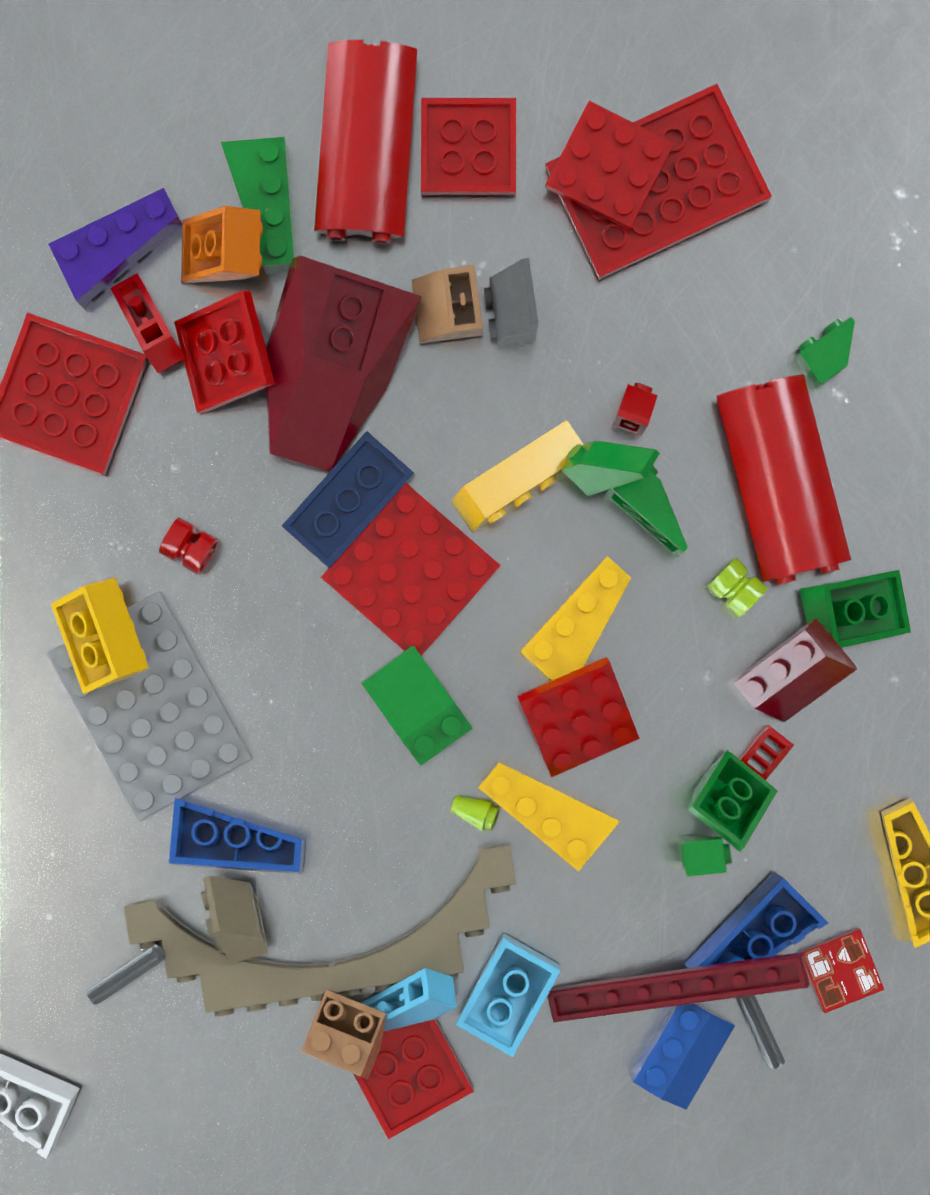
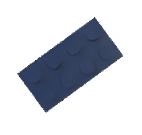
M366 431L282 524V527L330 569L415 473Z

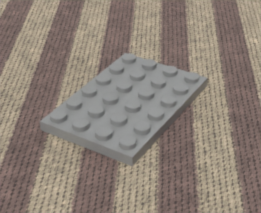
M157 591L127 608L130 618L134 623L140 646L145 653L149 669L130 678L83 694L65 643L46 653L138 822L174 803L175 798H183L252 759L161 591Z

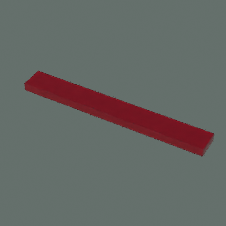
M803 952L553 987L547 996L554 1023L809 988L810 983Z

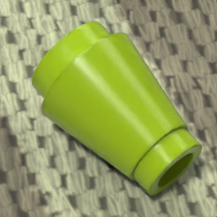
M456 795L450 813L455 814L482 832L485 829L492 831L499 817L500 807L494 805V801Z

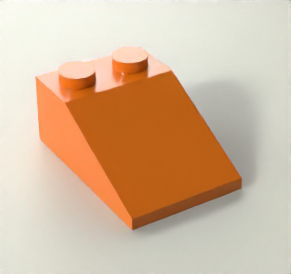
M225 205L183 219L181 283L243 280L259 276V270L262 265V256L259 253L260 237L263 232V224L260 220L261 210Z

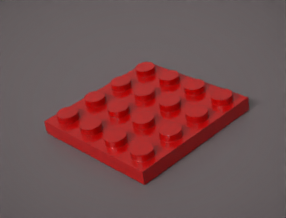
M27 312L0 384V439L105 476L148 358L145 354Z
M406 483L332 567L328 568L320 578L401 649L405 651L414 645L422 656L501 565Z

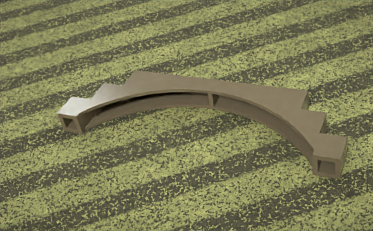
M510 844L478 848L479 858L467 878L453 896L430 919L411 933L388 946L363 956L333 963L309 965L280 964L252 958L231 964L225 953H219L216 944L202 938L181 924L162 907L161 898L132 902L124 906L129 945L139 944V949H146L155 944L159 945L158 941L162 940L163 951L166 955L164 960L167 979L176 978L177 983L196 980V974H200L205 1013L214 1012L215 1017L231 1015L234 1013V1008L246 1007L247 1012L263 1010L266 1008V1003L278 1002L280 1007L297 1004L298 998L311 997V1001H322L326 990L334 993L343 992V996L358 995L362 993V988L374 986L375 991H384L393 986L394 983H398L424 968L452 976L454 980L458 978V973L464 972L459 933L465 932V937L484 935V929L490 928L484 889L490 888L492 894L510 891V885L516 884Z

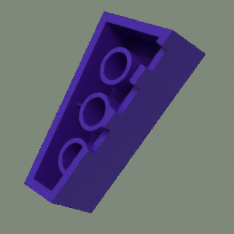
M162 188L48 245L75 300L84 308L92 302L91 299L97 294L109 288L114 283L113 281L127 269L133 268L145 254L153 251L181 228L182 222L165 189Z

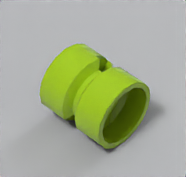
M735 557L706 587L716 597H726V606L740 618L763 596L768 588L756 576L748 578L746 576V566Z

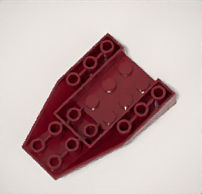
M301 255L292 258L266 347L275 382L274 385L267 387L269 454L327 472L334 468L388 387L420 302V295Z

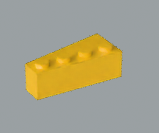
M566 420L464 485L451 502L471 532H474L487 522L493 524L507 514L505 510L515 505L517 508L531 499L532 495L530 493L539 487L544 491L557 482L556 476L563 472L562 469L568 461L567 454L577 444L583 445V443Z
M607 556L519 653L550 681L584 667L631 577Z
M499 761L478 786L480 790L578 872L620 822L618 819Z
M908 798L881 811V816L910 940L914 948H917L930 941V833L914 802Z

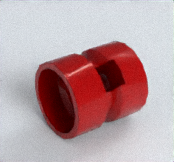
M178 517L164 536L159 553L174 562L179 559L182 560L183 567L199 575L212 558L219 539L203 530L197 533L194 525Z

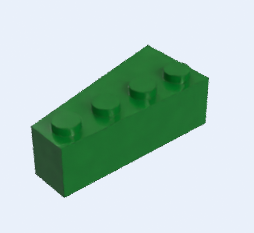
M285 137L221 142L242 207L261 210L260 220L263 224V232L260 237L259 253L262 256V266L266 274L288 272L292 258L297 256L289 155Z

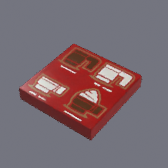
M860 928L799 951L803 952L807 974L824 1014L885 990Z

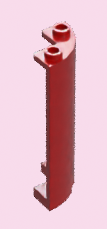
M341 40L328 43L314 231L327 234V239L344 241L346 236L361 234L372 237L371 241L373 243L389 244L391 239L404 237L418 50L416 48L386 41H380V45L364 44V40Z
M804 374L778 378L756 386L753 384L717 395L763 582L776 579L777 585L796 581L795 574L820 568L821 574L841 570L839 563L851 561V556Z

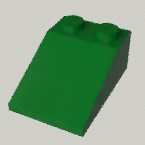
M654 466L651 467L645 478L607 491L606 495L676 557H679L688 549L663 484L656 476L659 472Z
M900 570L800 588L806 624L817 618L841 648L911 633Z
M414 645L361 682L420 766L473 729Z
M727 749L707 769L694 790L688 810L741 852L747 845L778 790Z

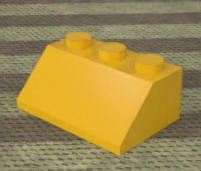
M116 577L84 585L51 603L83 694L130 678L149 669L145 653L140 646L134 623L128 613L124 596L119 588Z

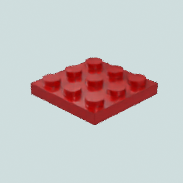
M421 98V195H516V98Z
M588 101L545 184V188L630 230L674 143Z
M250 290L239 291L174 321L180 348L185 356L183 360L197 413L209 412L275 384Z
M607 657L517 696L551 777L640 739Z
M436 1019L384 1031L381 1048L369 1078L366 1079L353 1074L388 1139L474 1092L468 1077Z

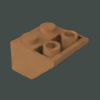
M475 265L441 269L412 280L413 293L421 296L416 310L420 344L483 335Z
M326 990L301 1052L368 1079L381 1048L387 1014Z

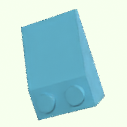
M503 933L455 1025L513 1057L561 972L560 965Z

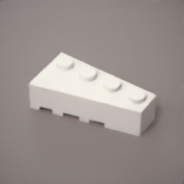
M0 1053V1121L14 1131V1136L22 1142L26 1140L38 1149L37 1153L47 1159L57 1145L80 1088Z

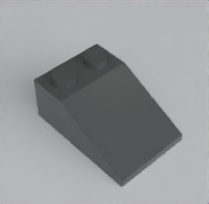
M525 258L489 277V287L484 288L486 307L492 306L494 316L493 319H488L490 337H497L498 346L536 340L539 322L529 258Z

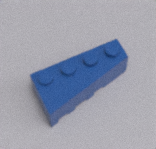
M175 798L168 863L180 866L292 874L303 873L305 841Z
M773 872L689 958L685 965L687 968L777 956L778 952L791 944H797L805 938V935L816 928H822L829 922L782 876Z

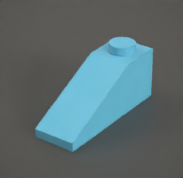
M427 968L361 1002V1004L387 1014L384 1031L433 1020L457 1007L453 977Z

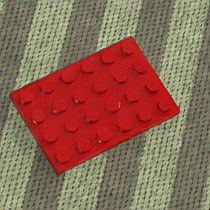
M714 84L633 122L673 142L674 146L630 230L559 195L599 280L772 198L718 84ZM559 157L545 163L549 176Z

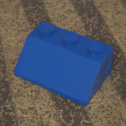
M699 1003L671 1006L630 1074L633 1083L658 1098L687 1110L733 1031L735 1024Z

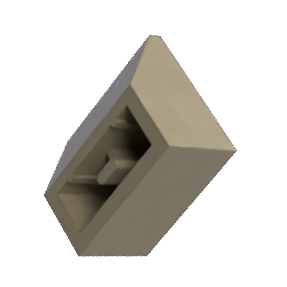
M215 876L203 877L205 891L201 892V898L205 910L210 912V918L206 919V926L210 938H215L219 953H225L231 964L269 953L258 898L250 882Z

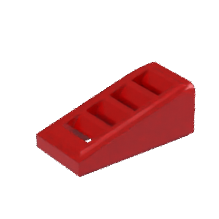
M765 725L741 756L740 760L766 781L794 744L771 726ZM767 738L780 747L777 752L764 743ZM760 748L771 756L772 759L770 762H767L756 751ZM750 758L764 767L761 773L747 763Z

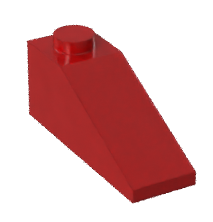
M138 273L110 288L140 347L157 373L185 358Z

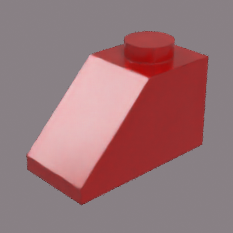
M635 383L632 386L628 384L612 425L643 435L648 427L658 395L653 394V389L647 385Z

